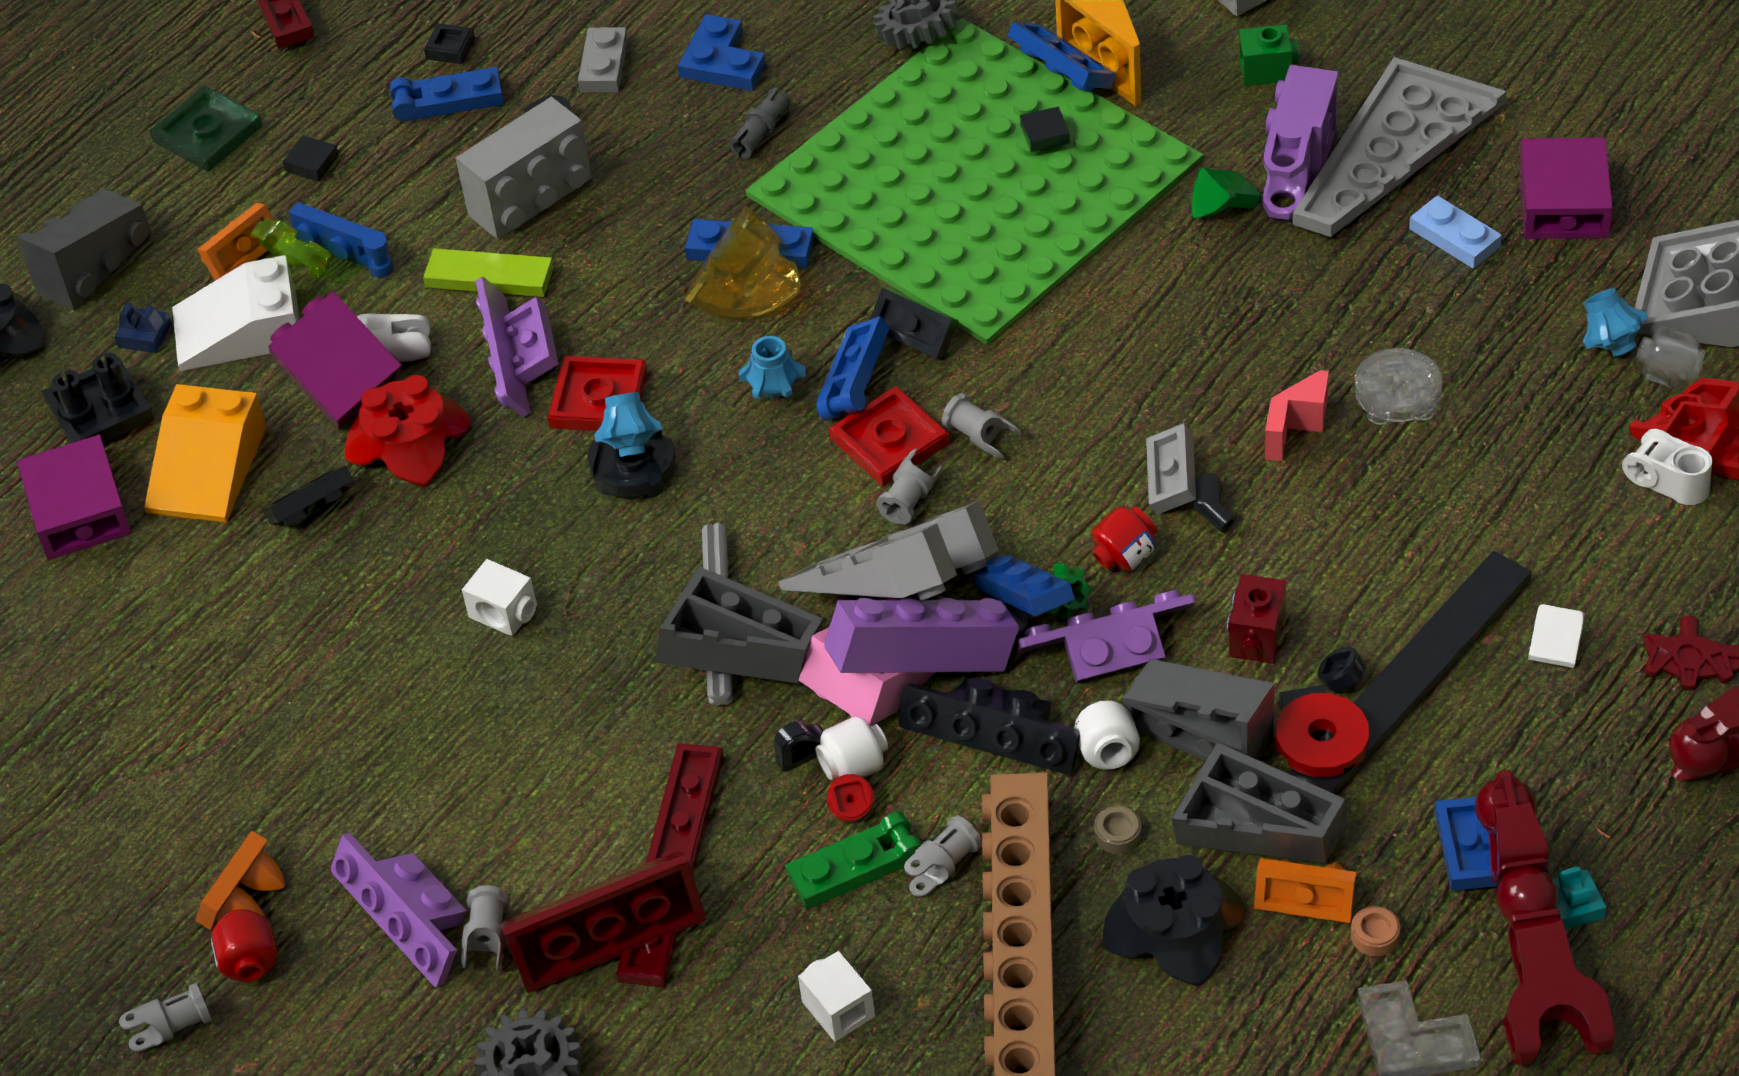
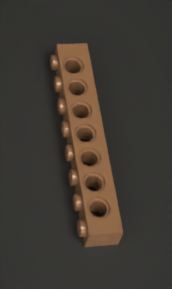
M1047 773L990 775L991 793L982 794L983 822H991V832H982L983 861H992V872H983L982 874L983 900H992V912H983L984 941H993V952L983 953L984 981L993 982V994H984L985 1024L994 1023V1036H984L985 1066H994V1076H1056ZM1014 904H1023L1021 906H1011ZM1016 944H1023V945H1024V946H1021V947H1013V945H1016ZM1016 985H1024V986H1026V987H1023V988H1012L1013 986H1016ZM1015 1027L1027 1028L1021 1031L1012 1030ZM1017 1069L1028 1070L1027 1072L1021 1074L1013 1073V1071Z

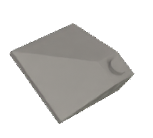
M1739 220L1653 237L1635 304L1636 309L1646 312L1648 319L1641 324V328L1637 332L1638 334L1724 347L1739 346Z

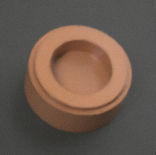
M1379 906L1366 907L1360 910L1353 917L1351 923V940L1357 950L1369 956H1384L1391 953L1397 947L1400 940L1399 919L1392 911Z

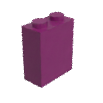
M1605 137L1521 139L1519 180L1524 239L1609 238L1612 199Z
M332 291L325 298L322 295H318L311 300L302 311L305 315L296 323L291 325L287 322L278 328L270 338L272 343L269 345V352L276 363L339 430L359 412L362 406L361 395L363 392L397 380L402 375V365Z
M100 434L16 460L35 528L47 560L132 534Z

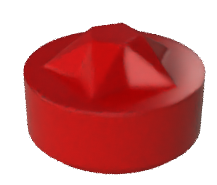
M846 774L838 777L831 783L827 792V807L831 815L838 821L848 824L857 823L865 819L872 810L874 801L873 790L868 781L863 777Z

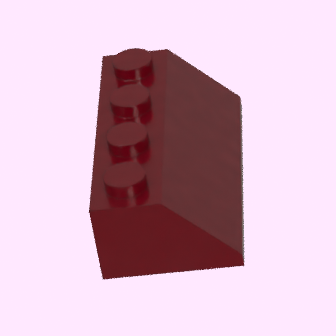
M676 851L620 875L612 876L605 881L578 892L565 895L556 901L531 911L523 912L514 918L501 922L500 925L526 991L530 993L618 957L624 950L629 948L635 950L645 946L644 943L658 937L662 939L668 933H677L706 921V917L688 860L684 853Z

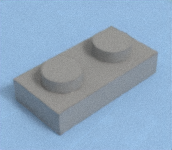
M626 27L587 29L578 77L580 93H619L628 42Z
M1183 423L1146 438L1149 506L1157 514H1161L1196 500L1193 432Z

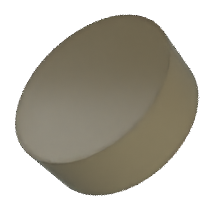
M1111 806L1102 810L1094 821V837L1097 845L1102 850L1112 854H1124L1136 848L1142 837L1141 820L1138 814L1124 806Z

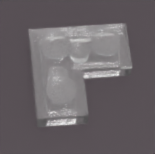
M1407 980L1358 988V1002L1378 1076H1425L1479 1067L1480 1054L1468 1014L1419 1022Z

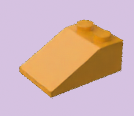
M1055 0L1057 36L1114 72L1116 77L1111 88L1135 107L1141 103L1140 42L1124 1Z
M176 384L162 416L144 505L146 513L227 523L267 428L257 393Z

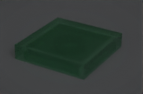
M204 85L149 131L154 143L209 172L262 128L263 125L259 114Z

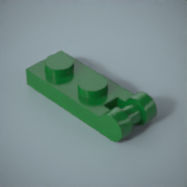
M900 811L890 813L878 825L785 864L786 875L805 909L808 910L904 868L905 862L922 845L917 836L910 834L911 825L904 813ZM892 842L895 843L894 848L884 851L882 848Z

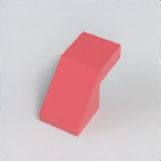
M1320 370L1271 398L1265 429V460H1283L1288 429L1323 432L1328 403L1329 371Z

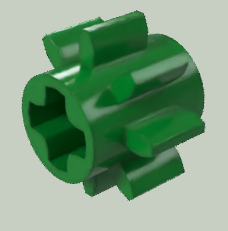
M1054 563V573L1050 574L1070 582L1075 600L1044 612V614L1054 615L1057 613L1059 618L1069 619L1073 617V609H1088L1086 601L1089 592L1093 590V586L1087 585L1086 581L1082 578L1085 572L1083 568L1073 567L1069 570L1067 563Z

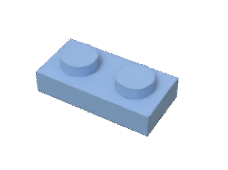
M1438 195L1410 217V230L1473 269L1501 247L1502 235Z

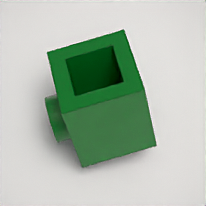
M1287 24L1239 29V63L1244 86L1277 83L1279 80L1285 81L1289 66L1299 64L1297 40H1290Z

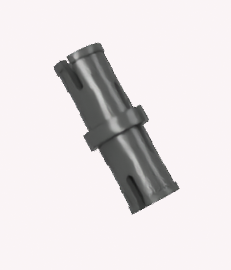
M771 89L761 104L747 113L745 124L729 141V147L736 156L739 157L746 148L742 158H749L764 137H770L775 131V123L791 106V100L784 91L781 90L774 99L778 89Z

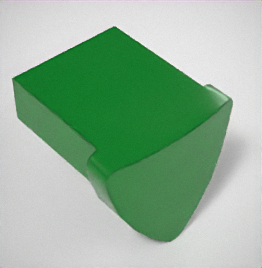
M1202 167L1193 189L1192 216L1198 219L1209 218L1221 213L1227 207L1255 209L1262 195L1239 172Z

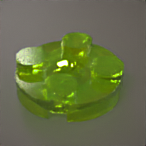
M265 218L264 221H258L250 234L253 239H260L258 244L277 257L286 255L288 264L294 267L300 266L301 263L309 267L307 274L315 278H322L330 265L328 259L331 253L312 241L308 244L302 240H297L294 237L298 232L278 219L275 222L268 218Z

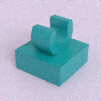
M1577 866L1560 871L1558 877L1554 878L1553 881L1559 892V905L1557 909L1560 910L1565 930L1604 919L1606 905L1588 870L1581 871L1580 867Z

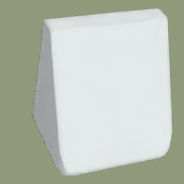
M1539 605L1528 660L1574 668L1583 632L1584 613L1550 605Z

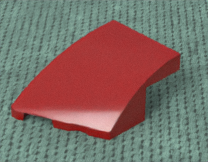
M1701 378L1688 386L1683 393L1672 396L1661 403V412L1645 422L1636 419L1629 425L1631 436L1641 441L1643 435L1648 430L1659 429L1688 444L1701 447L1708 451L1712 457L1711 474L1739 480V382Z

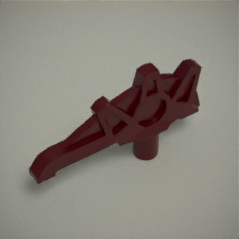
M1684 616L1680 619V634H1677L1675 637H1666L1658 634L1643 636L1645 650L1649 656L1644 673L1655 678L1663 671L1680 679L1683 690H1694L1698 679L1716 677L1721 683H1728L1733 679V673L1739 671V645L1718 644L1717 641L1707 640L1703 636H1699V620L1694 616Z

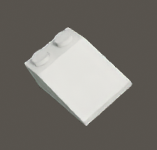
M286 255L244 263L172 307L179 370L184 371L270 354L269 345L272 343L270 338L273 333L285 323L289 322L293 325L299 320L296 290Z

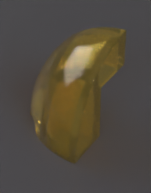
M745 206L702 264L684 300L695 307L720 316L734 318L759 316L777 310L791 301L800 292V276L795 262L789 261L779 254L778 246L781 240L777 234L756 213Z

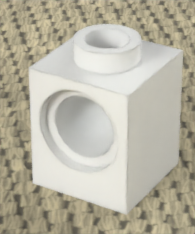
M488 559L485 560L462 589L469 618L512 637L523 623L528 622L532 618L536 610L537 602L531 577Z

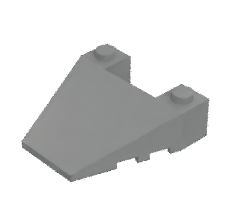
M980 501L931 518L923 524L904 531H897L878 541L864 546L861 545L809 565L778 583L781 590L891 598H904L917 593L919 599L923 600L946 591L943 583L957 575L955 569L961 568L963 575L984 568L986 567V558L999 551L982 505Z

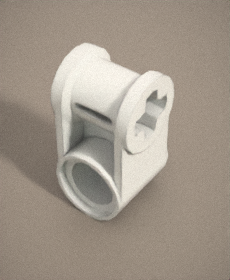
M1648 430L1641 439L1642 445L1635 453L1628 454L1622 462L1623 471L1632 482L1668 496L1678 503L1696 505L1705 501L1709 496L1712 471V457L1709 452L1701 447L1693 446L1672 437L1663 430Z

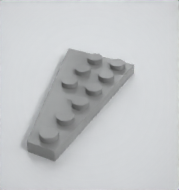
M1394 57L1294 210L1293 225L1332 237L1506 103L1507 91Z

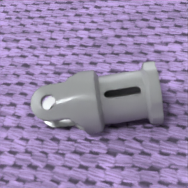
M964 393L955 395L948 402L941 420L942 425L950 430L958 429L970 437L971 443L1000 459H1004V455L989 445L999 431L1007 428L1017 435L1022 434L1018 427L992 410L984 411L972 404L970 397Z
M917 448L904 458L894 473V484L888 492L881 494L876 502L880 514L894 524L906 525L912 520L914 506L919 499H923L929 494L941 473L942 465L938 467L933 476H929L912 464L911 459L918 450Z
M958 815L950 818L947 821V828L933 841L926 840L905 862V872L908 875L916 876L909 885V890L914 896L922 897L929 894L955 872V865L969 852H976L982 847V839L970 822ZM915 863L920 864L916 868L912 867V865ZM919 886L925 887L922 890L917 889Z
M490 885L478 886L470 890L467 895L466 902L471 911L470 920L463 928L461 962L463 968H465L467 952L471 950L495 952L497 954L496 971H498L502 964L506 940L500 923L503 919V912L509 907L510 898L506 892L498 887Z
M194 983L189 985V990L162 1002L156 998L127 1011L120 1017L119 1024L123 1029H133L146 1023L150 1025L147 1030L135 1034L129 1040V1048L134 1052H140L173 1039L175 1032L201 1021L204 1024L209 1023L212 1019L198 985ZM134 1017L132 1020L127 1021L128 1018ZM140 1041H144L143 1044L137 1045Z

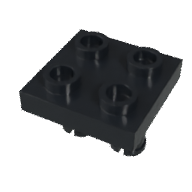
M111 352L104 353L105 363H102L99 356L92 361L93 368L81 374L74 370L64 371L67 379L63 381L59 373L53 378V386L42 390L49 409L69 443L99 434L102 442H106L154 420L151 408L123 362L116 354Z

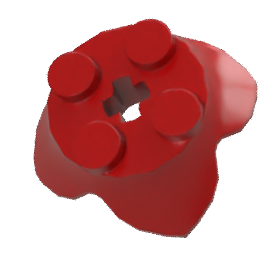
M413 375L405 380L389 382L378 388H370L361 395L362 406L359 410V415L347 435L345 459L350 463L363 466L371 465L376 459L380 458L385 462L390 472L401 480L426 487L443 464L446 438H458L466 433L471 425V418L455 401L439 394L435 388L428 385L427 379L421 375Z

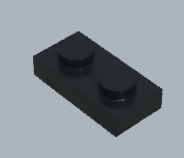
M890 288L881 289L870 319L882 317L890 327L887 336L936 359L945 358L959 322L956 318Z
M345 465L335 467L263 507L262 511L270 524L283 521L285 526H289L309 514L306 510L307 506L318 500L321 501L322 505H326L346 494L343 486L354 480Z

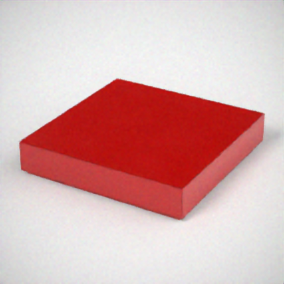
M563 356L547 418L549 428L597 431L604 419V409H606L605 397L639 392L641 400L648 371L646 360Z
M897 386L866 404L863 410L850 414L829 428L830 439L882 487L893 481L894 473L904 458L915 448L918 450L912 457L911 462L916 466L950 444V434Z

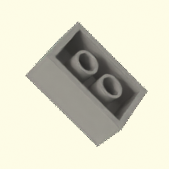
M553 97L548 98L456 157L468 216L497 240L592 179L582 120Z

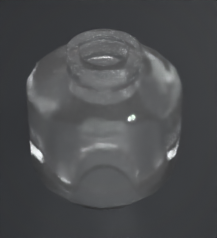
M1660 327L1653 333L1651 338H1642L1636 362L1643 363L1642 373L1647 381L1674 389H1681L1688 381L1694 383L1697 380L1704 360L1705 350L1699 348L1696 336L1668 327Z

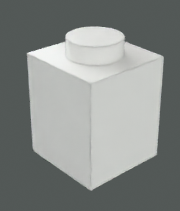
M839 951L826 959L814 961L803 973L798 975L802 1003L834 1042L875 1017L872 990Z

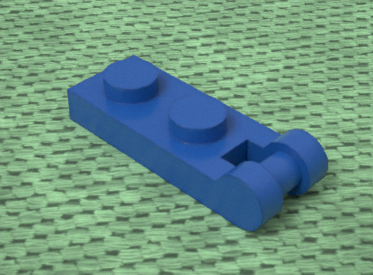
M498 67L477 69L416 81L399 77L390 83L393 115L400 121L504 104Z
M299 202L288 212L296 241L302 245L314 247L333 254L339 259H346L368 267L371 275L377 278H383L392 273L394 266L391 256L387 253L389 246L385 234Z
M881 316L847 328L817 399V411L823 420L829 421L842 415L843 411L851 414L864 409L866 405L864 390L871 379V373L878 356L883 350V344L890 329Z

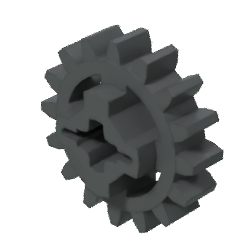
M888 0L889 5L879 6L880 13L874 15L875 26L880 40H885L888 47L897 44L898 49H903L906 45H912L913 48H917L920 42L923 41L931 44L937 38L945 37L947 35L945 29L955 28V20L960 18L957 0Z
M520 1009L518 1020L511 1021L504 1014L501 1016L503 1027L497 1030L488 1026L485 1029L488 1042H477L476 1044L479 1058L474 1060V1066L477 1076L581 1075L578 1061L583 1060V1055L574 1028H565L563 1017L557 1015L549 1022L545 1009H540L536 1013L535 1018H528L526 1010ZM558 1047L560 1056L556 1063L553 1061L556 1058L554 1050ZM502 1057L503 1060L500 1062L502 1070L498 1072L497 1063L499 1058Z

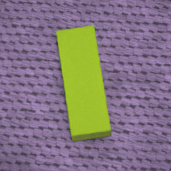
M433 248L423 280L425 288L478 292L476 280L485 277L502 294L544 297L554 266L551 257Z

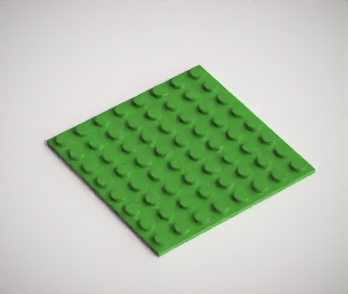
M961 18L956 22L955 28L946 30L947 35L945 37H939L933 43L928 44L747 188L745 193L748 198L790 224L799 227H812L816 240L906 296L958 319V328L988 345L1204 160V154L1098 94L1074 87L1070 83L1071 79L1050 71L1043 63ZM1059 106L1070 133V144L1031 152L1020 126V115Z

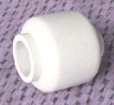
M1112 700L1096 702L1081 711L1075 721V729H1078L1080 732L1078 743L1084 759L1092 767L1102 770L1119 768L1131 761L1139 750L1140 737L1130 711L1121 703Z
M855 716L825 729L820 737V745L816 746L815 749L819 763L830 780L837 779L846 774H854L866 778L881 770L884 763L882 752L888 750V743L883 731L877 724L870 726L866 720Z

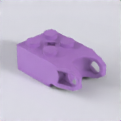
M1290 65L1285 81L1279 80L1275 92V105L1277 107L1276 109L1270 108L1268 111L1266 133L1269 134L1264 151V168L1267 171V179L1263 193V207L1269 217L1285 220L1292 219L1294 210L1329 158L1337 132L1339 71ZM1275 194L1286 198H1295L1294 204L1286 208H1280L1272 204Z

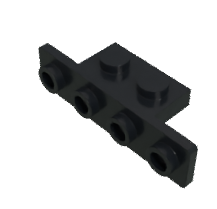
M965 679L950 694L913 683H908L903 688L898 722L901 728L1068 775L1074 770L1080 735L1078 729L1048 721L1052 702L1038 699L1037 695L1030 691H1009L994 687V683L987 679Z

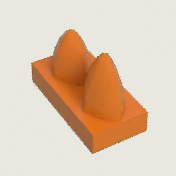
M256 203L197 250L202 262L206 264L213 279L216 281L242 264L255 261L279 242L283 236L266 205Z
M254 831L250 832L201 901L195 919L196 922L212 930L217 921L219 922L223 916L234 910L248 909L265 916L255 900L241 887L244 885L261 891H274L285 887L281 869L275 860L264 852L267 839Z
M1260 858L1257 867L1254 909L1350 923L1353 914L1357 872L1347 871L1338 862L1325 867L1293 863L1288 859L1278 861Z

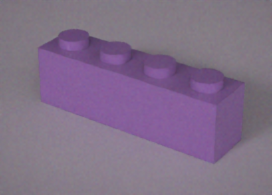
M869 598L838 600L824 647L840 673L1004 671L1019 625L1003 602L992 598L981 600H955L951 598H943L941 600H914L910 598H902L900 600H873Z

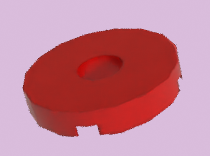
M1311 693L1294 699L1282 709L1275 725L1276 749L1280 756L1282 753L1283 757L1288 760V765L1297 772L1312 777H1334L1343 774L1345 768L1353 764L1355 767L1363 760L1369 747V724L1362 710L1347 698L1331 693ZM1317 730H1326L1331 732L1334 737L1327 741H1318L1313 739L1310 734Z

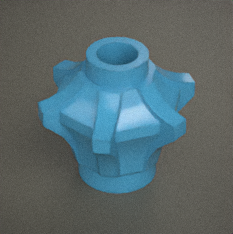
M1615 288L1599 292L1583 303L1587 311V332L1583 339L1586 349L1600 347L1611 350L1613 356H1619L1637 346L1635 336H1637L1641 324L1648 319L1645 311L1633 308L1627 304L1622 297L1618 296Z
M764 336L753 343L750 360L739 370V381L748 382L753 388L752 397L757 399L764 395L769 398H778L782 395L788 397L792 395L791 387L795 381L806 377V369L804 365L796 362L791 357L792 350L786 348L785 342L781 338Z
M639 392L605 397L606 409H604V419L600 428L594 434L595 442H604L611 445L614 449H618L620 457L645 453L644 444L648 443L649 439L656 432L663 430L662 422L652 417L647 411L644 403L640 400Z

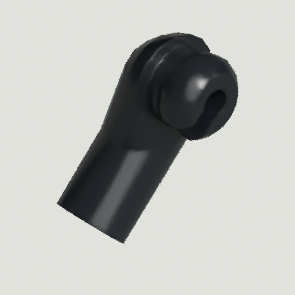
M1214 473L1202 474L1195 481L1196 500L1192 501L1193 507L1216 529L1224 533L1234 524L1236 516L1221 503L1223 491L1221 479Z

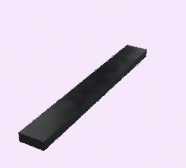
M1493 550L1353 702L1362 710L1369 724V747L1363 760L1355 767L1353 764L1345 768L1343 774L1334 777H1312L1297 772L1293 768L1288 774L1337 795L1530 583L1532 571ZM1327 731L1318 741L1330 740L1334 735Z

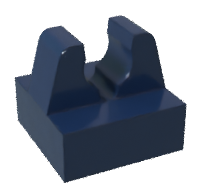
M126 303L119 316V329L114 336L118 348L157 353L171 326L168 312L156 311L153 306L147 305L146 309L134 308L132 303Z

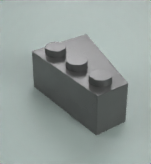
M103 189L70 207V214L59 220L52 217L43 222V229L33 234L24 232L17 236V240L36 293L75 310L151 234L142 204L110 190Z
M698 566L660 627L655 663L798 684L812 635L821 631L823 618Z
M1150 659L1123 697V705L1130 711L1138 732L1203 761L1207 760L1217 742L1260 761L1273 741L1274 683Z
M1218 742L1172 817L1176 843L1178 845L1325 864L1348 826L1344 798Z

